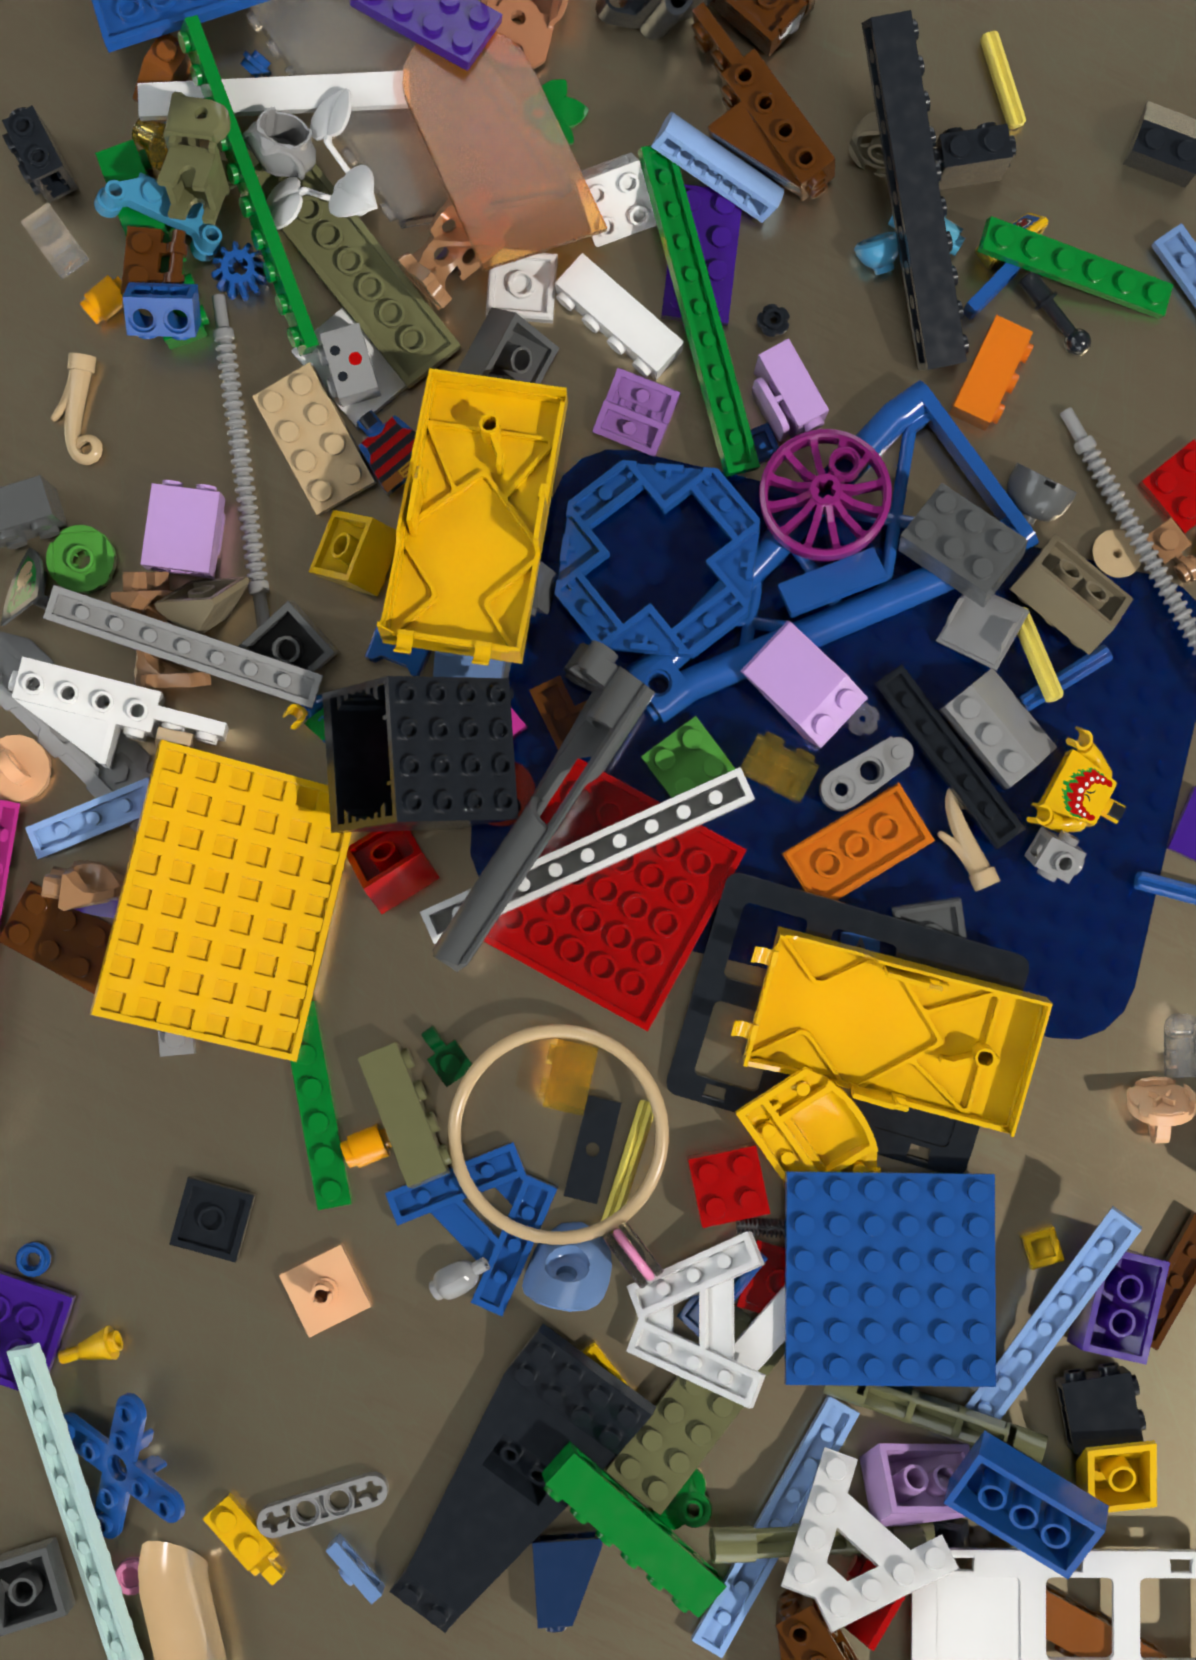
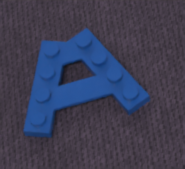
M514 1142L465 1161L469 1174L480 1192L495 1187L512 1205L508 1215L510 1219L525 1226L536 1229L541 1228L558 1187L526 1173ZM452 1166L449 1167L451 1173L416 1188H408L405 1184L387 1191L385 1195L397 1226L432 1213L475 1260L482 1257L487 1259L490 1269L483 1273L471 1303L503 1316L534 1242L518 1238L504 1230L498 1236L464 1201L467 1197L457 1181Z

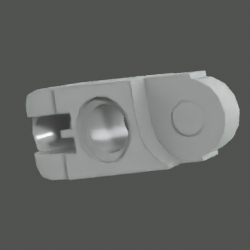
M891 736L829 772L819 785L820 796L824 804L834 811H845L855 806L910 766L913 758L911 743L902 737L892 738ZM863 763H871L876 767L877 776L875 780L868 781L861 776L860 768ZM839 783L844 784L847 788V793L844 796H839L835 792V787Z

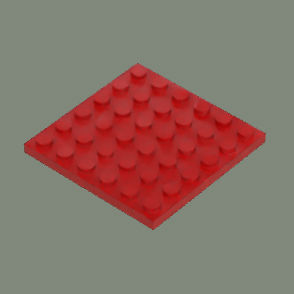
M577 759L540 815V818L547 825L588 764L584 760ZM603 772L597 779L584 787L538 858L660 804V802ZM703 825L697 826L499 916L483 942L648 1032L721 898L726 879L729 875L735 873L747 849Z

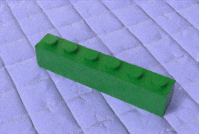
M133 139L95 153L106 183L110 180L124 181L138 178L140 172L149 176L147 170L153 168L146 149L139 150ZM122 207L118 217L125 236H127V226L162 229L164 232L163 243L171 242L172 236L170 232L175 228L129 207ZM162 257L160 273L168 272L170 257ZM182 267V274L185 276L184 284H196L192 274H185ZM203 304L200 305L201 325L196 337H191L187 340L163 337L170 350L208 337L205 325L210 324ZM173 310L177 316L187 317L184 312Z
M571 1441L542 1471L546 1485L544 1489L548 1495L558 1503L564 1500L571 1507L569 1510L580 1523L585 1525L589 1522L597 1529L595 1534L605 1545L611 1547L614 1544L622 1551L621 1557L633 1569H636L638 1566L647 1573L645 1577L650 1584L659 1591L663 1588L672 1595V1602L682 1612L686 1613L690 1610L699 1618L727 1587L718 1570Z

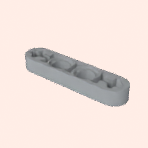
M368 1472L269 1503L263 1507L258 1515L257 1528L263 1536L277 1538L376 1507L386 1499L389 1483L381 1473ZM368 1481H373L375 1486L380 1485L382 1487L378 1491L377 1497L373 1498L371 1493H365L359 1497L361 1503L356 1504V1493L352 1487L353 1485L357 1486V1492L365 1490L368 1486ZM338 1490L344 1491L349 1497V1504L342 1509L335 1508L330 1502V1495ZM302 1501L312 1502L316 1508L315 1516L310 1519L302 1518L297 1512V1505ZM286 1506H290V1517L294 1524H290V1517L280 1520L277 1528H274L271 1523H265L269 1512H273L275 1517L285 1515L288 1511Z

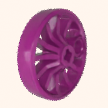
M835 429L811 430L786 441L774 452L767 462L759 489L761 512L773 537L793 554L814 561L840 560L854 555L865 548L882 529L890 510L892 498L890 476L880 455L861 438ZM818 444L838 445L837 449L830 455L828 474L825 473ZM809 446L816 475L808 471L793 453ZM842 459H846L853 464L854 468L844 473L838 471L835 464ZM785 461L804 482L793 481L777 476L774 473L781 463ZM868 465L873 468L878 477L877 480L854 485L849 484ZM769 486L800 494L796 497L777 501L768 500ZM827 489L831 490V496L819 497L820 492L824 493ZM881 491L882 505L874 506L855 500L851 496ZM803 507L798 514L782 527L777 525L771 514ZM846 509L877 518V520L868 531H865L848 514ZM815 512L804 544L788 536ZM834 514L855 535L856 541L845 546L840 545ZM823 515L826 518L831 549L812 547Z

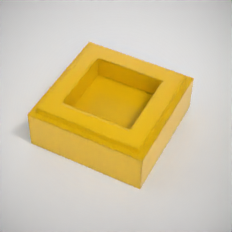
M1054 1226L1020 1235L1031 1270L1065 1260Z

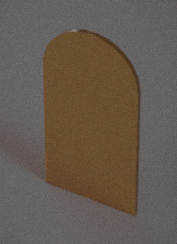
M495 31L468 71L420 44H415L406 59L403 70L402 86L405 101L483 272L607 231L605 221L526 55L512 40Z

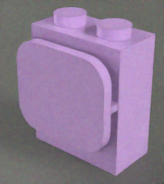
M788 338L759 354L754 369L757 379L753 383L752 395L765 421L769 422L775 438L781 442L786 439L788 434L790 438H793L801 433L820 429L825 424L824 421L829 409L790 339Z
M163 480L162 484L152 483L140 565L149 571L215 578L217 557L221 551L225 524V498L220 492H217V487L197 484L196 489L183 487V483L174 480Z

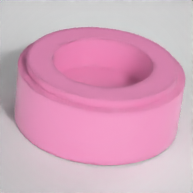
M138 1557L124 1559L115 1570L118 1583L122 1588V1593L125 1595H136L139 1593L138 1565L140 1558Z

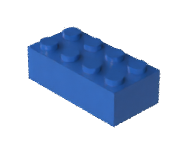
M985 1430L950 1477L944 1499L945 1505L1066 1579L1071 1577L1105 1533L1109 1509L1107 1504Z

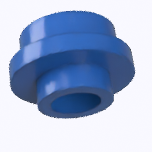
M245 50L242 54L244 59L240 64L255 78L270 77L272 72L268 67L271 62L257 50H254L252 54Z
M40 1242L26 1243L16 1254L17 1268L22 1274L29 1277L40 1276L48 1270L51 1264V1253ZM31 1253L38 1254L40 1258L38 1265H33L29 1261Z

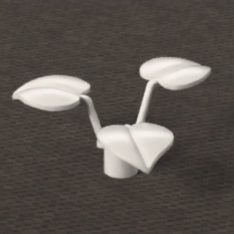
M347 88L327 98L317 108L310 123L312 138L317 141L324 139V144L346 175L335 184L332 195L307 187L300 188V180L297 177H289L281 181L271 191L266 200L277 230L288 226L297 217L302 207V196L311 195L329 201V211L335 217L363 216L367 212L378 208L374 195L372 170L366 165H359L350 169L332 144V137L338 136L344 131L350 118L352 102L351 92Z

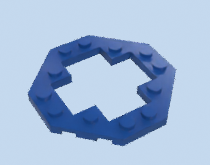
M621 460L568 501L565 534H563L559 560L560 568L558 580H556L555 596L591 641L601 642L614 651L694 659L749 616L761 521L718 468L703 467V469L684 468V465L656 463V465L637 464V461ZM643 490L648 493L664 514L692 494L731 540L706 560L708 568L725 588L672 629L651 603L623 624L585 577V575L610 557L609 551L593 533L592 529Z

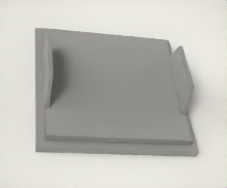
M962 594L948 616L947 622L936 642L997 671L1030 611L995 594L983 608Z

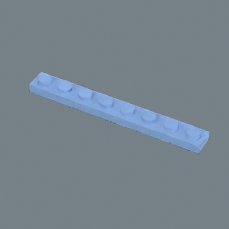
M1112 1206L996 1363V1387H979L965 1407L1001 1420L1141 1232L1142 1226Z
M827 1395L754 1524V1528L789 1527L793 1523H799L807 1504L823 1449L826 1447L839 1452L860 1414L858 1410L837 1398ZM778 1558L756 1559L755 1562L732 1563L723 1579L727 1587L706 1609L691 1636L692 1641L718 1657L723 1658Z

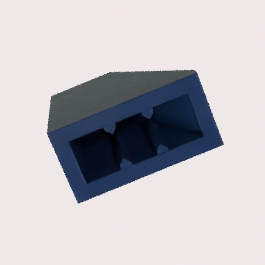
M596 1530L540 1534L532 1542L538 1629L545 1628L547 1632L556 1633L565 1631L566 1627L573 1626L603 1546V1542L595 1534Z

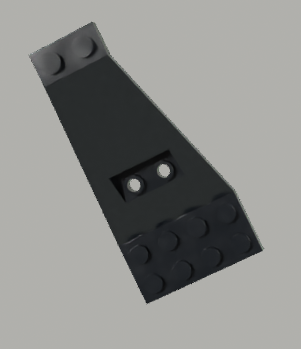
M542 1324L505 1371L409 1566L394 1582L389 1592L427 1619L432 1625L446 1633L475 1600L568 1506L564 1500L558 1503L548 1495L544 1489L546 1485L542 1475V1471L571 1441L604 1470L652 1417L656 1406L545 1324Z

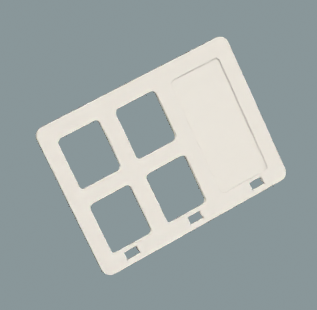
M949 1548L954 1558H973L972 1569H957L911 1593V1660H1196V1658H1144L1140 1654L1141 1581L1145 1578H1196V1549H1091L1081 1562V1570H1075L1070 1578H1110L1112 1581V1653L1108 1657H1049L1046 1655V1582L1049 1578L1063 1576L1017 1548ZM1170 1559L1190 1560V1571H1171Z

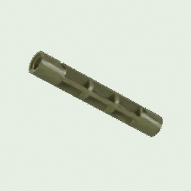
M825 1385L823 1389V1394L876 1411L901 1420L904 1423L921 1427L971 1446L976 1443L985 1430L1039 1464L1042 1463L1046 1451L1048 1436L1008 1421H1002L965 1406L920 1392V1390L906 1386Z
M933 1522L908 1526H885L910 1550L935 1538ZM793 1523L789 1527L754 1528L753 1525L711 1527L709 1530L711 1562L713 1564L755 1562L756 1559L790 1557L800 1523ZM836 1530L829 1555L842 1554L843 1557H851L854 1553H861Z

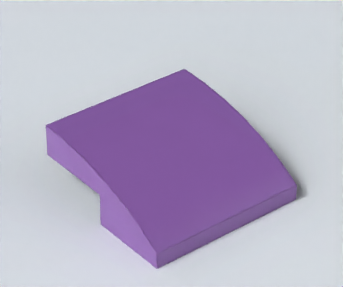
M618 367L592 432L655 457L681 392Z

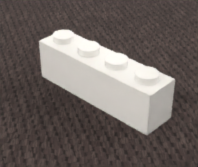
M583 253L555 282V289L558 294L556 299L569 311L574 308L583 316L582 322L592 332L597 333L599 330L608 338L607 344L616 353L628 355L634 361L632 363L633 367L644 377L650 375L657 380L683 351L684 341Z

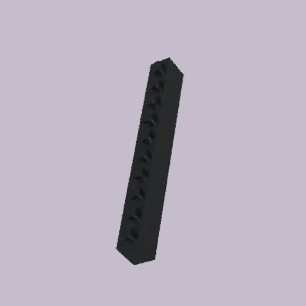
M911 10L871 17L861 24L918 371L967 362L966 354L969 353V342L967 336L962 332L961 320L964 317V310L961 301L957 300L955 286L958 285V273L956 267L951 263L950 252L953 249V241L950 232L946 231L944 217L947 216V204L945 198L940 194L939 182L942 178V172L939 162L935 161L933 147L936 145V134L933 126L929 125L927 113L930 111V97L923 88L922 76L925 73V65L922 55H918L916 40L919 38L918 23L916 19L912 18Z

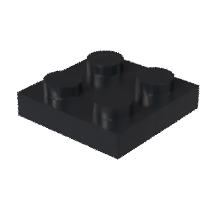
M189 1176L169 1245L236 1263L240 1255L256 1194Z

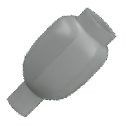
M485 1257L473 1263L467 1260H460L449 1264L436 1272L434 1280L429 1282L431 1294L436 1300L443 1298L447 1300L455 1299L472 1289L477 1284L479 1275L489 1270L490 1265Z

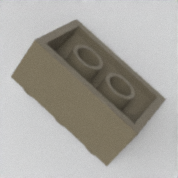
M1056 534L1052 536L1010 588L1022 603L1032 607L1043 617L1047 624L1056 627L1069 638L1074 646L1083 649L1089 655L1114 630L1133 601L1129 594Z

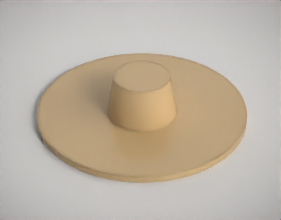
M1120 529L1107 530L1100 534L1093 544L1092 555L1094 562L1108 576L1115 578L1130 576L1141 564L1139 562L1141 555L1134 553L1136 546H1130L1131 538L1125 537L1127 531Z

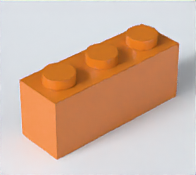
M996 315L987 330L948 414L984 431L991 422L997 424L1006 406L1000 402L1005 392L1012 393L1020 376L1014 372L1019 362L1026 363L1034 347L1033 344L1029 343L1033 331Z

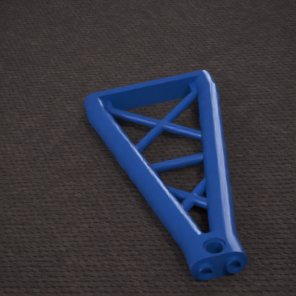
M921 380L885 403L855 435L872 446L880 457L902 435L890 512L884 523L887 526L881 564L887 574V581L847 600L839 599L829 603L830 607L798 621L791 622L818 648L955 589L924 567L892 580L900 529H906L915 517L903 515L916 432L926 425H929L996 518L1028 540L1025 553L1039 544L1038 537L1031 525L930 388ZM842 459L835 464L836 469L844 473L854 468L853 464L846 459ZM829 464L824 468L826 474H828ZM868 465L865 469H863L858 474L857 478L849 484L854 485L870 469L871 466ZM829 489L824 493H819L821 498H824L826 495L831 496V490ZM803 507L784 510L775 522L779 527L784 526ZM846 509L848 514L856 521L875 523L877 518ZM815 512L788 536L800 543L809 533ZM768 528L759 537L749 616L737 625L742 627L739 646L681 671L679 670L690 658L643 654L625 667L626 671L646 686L654 678H662L667 682V690L663 693H655L645 709L654 722L660 719L665 723L696 700L747 679L741 672L743 667L787 622L758 616L764 580L790 553L773 537ZM792 553L805 573L819 568L814 560L805 559ZM718 580L680 622L725 587ZM755 629L770 632L754 639Z

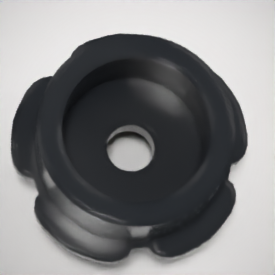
M768 304L758 314L757 325L762 333L768 337L783 335L789 328L788 320L790 315L784 307L779 308L776 304ZM774 317L777 319V322L772 323L770 319Z

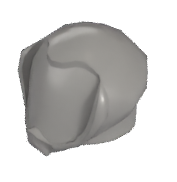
M271 107L261 113L258 120L253 122L248 130L242 134L247 149L254 154L262 169L269 174L283 177H298L302 180L305 178V174L314 168L316 149L311 140L312 129L307 128L305 123L297 116L279 112L275 107Z

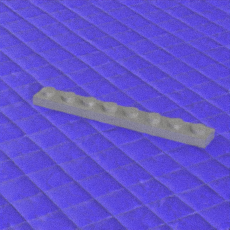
M53 585L43 616L44 619L309 708H313L323 675L56 585Z

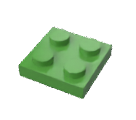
M697 716L641 756V759L670 798L735 770V767Z

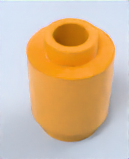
M109 275L104 277L84 294L85 299L79 303L97 325L102 320L107 322L124 308L123 296L121 294L122 280L119 276L113 280Z
M378 1123L347 1136V1140L340 1142L343 1156L350 1168L355 1166L361 1168L390 1156L389 1148L392 1147L385 1128L381 1129Z

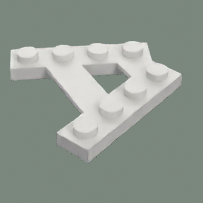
M752 1232L742 1233L656 1272L652 1281H647L643 1278L626 1286L639 1318L626 1352L749 1409L754 1407L766 1375L735 1361L734 1278L765 1265ZM698 1294L699 1344L673 1333V1305Z
M825 1447L781 1587L815 1599L830 1632L833 1633L956 1571L959 1567L942 1535L912 1550L903 1544L848 1494L858 1459ZM836 1530L868 1558L876 1568L850 1581L844 1579L827 1563Z

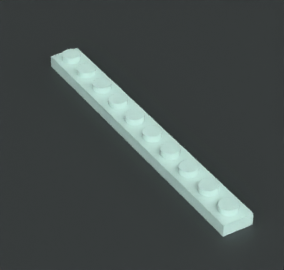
M40 1343L16 1346L7 1351V1355L107 1659L144 1660L143 1652L139 1647L133 1628L132 1619L129 1616L122 1595V1588L118 1583L111 1555L107 1549L100 1528V1522L89 1495V1488L85 1483L79 1458L74 1449L68 1425L57 1398V1391L53 1385L45 1355L42 1352Z

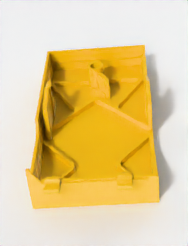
M429 368L396 528V547L382 616L380 622L377 621V628L382 642L396 645L393 652L411 654L412 648L472 656L473 660L471 663L488 666L490 659L522 664L568 405L567 388Z
M779 926L772 949L755 946L751 962H758L768 966L752 1023L735 1020L731 1036H740L748 1039L743 1054V1066L789 1075L794 1074L805 1066L812 1069L813 1072L829 1078L838 1086L850 1089L854 1099L903 1112H908L910 1107L1008 1133L1011 1137L1015 1136L1053 1005L1047 997Z

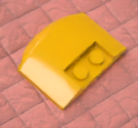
M804 1066L735 1111L737 1117L784 1183L785 1171L881 1172V1168L877 1167L878 1147L874 1135L859 1107L835 1082L813 1072L808 1067Z

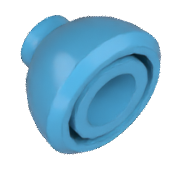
M886 232L860 241L854 248L858 259L865 266L874 269L875 275L884 274L895 269L893 262L899 254L896 232Z

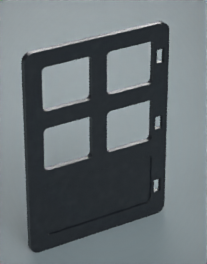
M735 872L729 875L725 881L668 1072L667 1088L676 1096L735 1113L736 1110L789 1077V1074L763 1069L758 1087L749 1089L698 1074L695 1070L715 1003L722 1001L753 1011L757 1007L762 987L727 977L724 973L743 907L748 903L805 919L807 921L806 934L831 940L835 930H845L894 945L896 947L894 957L1023 991L1030 969L1029 963L1023 955L742 872ZM706 1084L726 1089L724 1100L703 1094ZM851 1095V1099L859 1107L872 1130L878 1147L877 1155L938 1173H964L967 1169L980 1126L910 1107L908 1112L892 1110L854 1099ZM911 1143L929 1148L928 1159L907 1154Z

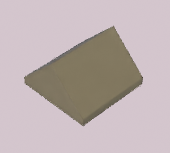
M248 576L190 580L154 604L156 610L174 625L204 634L230 616L249 584Z

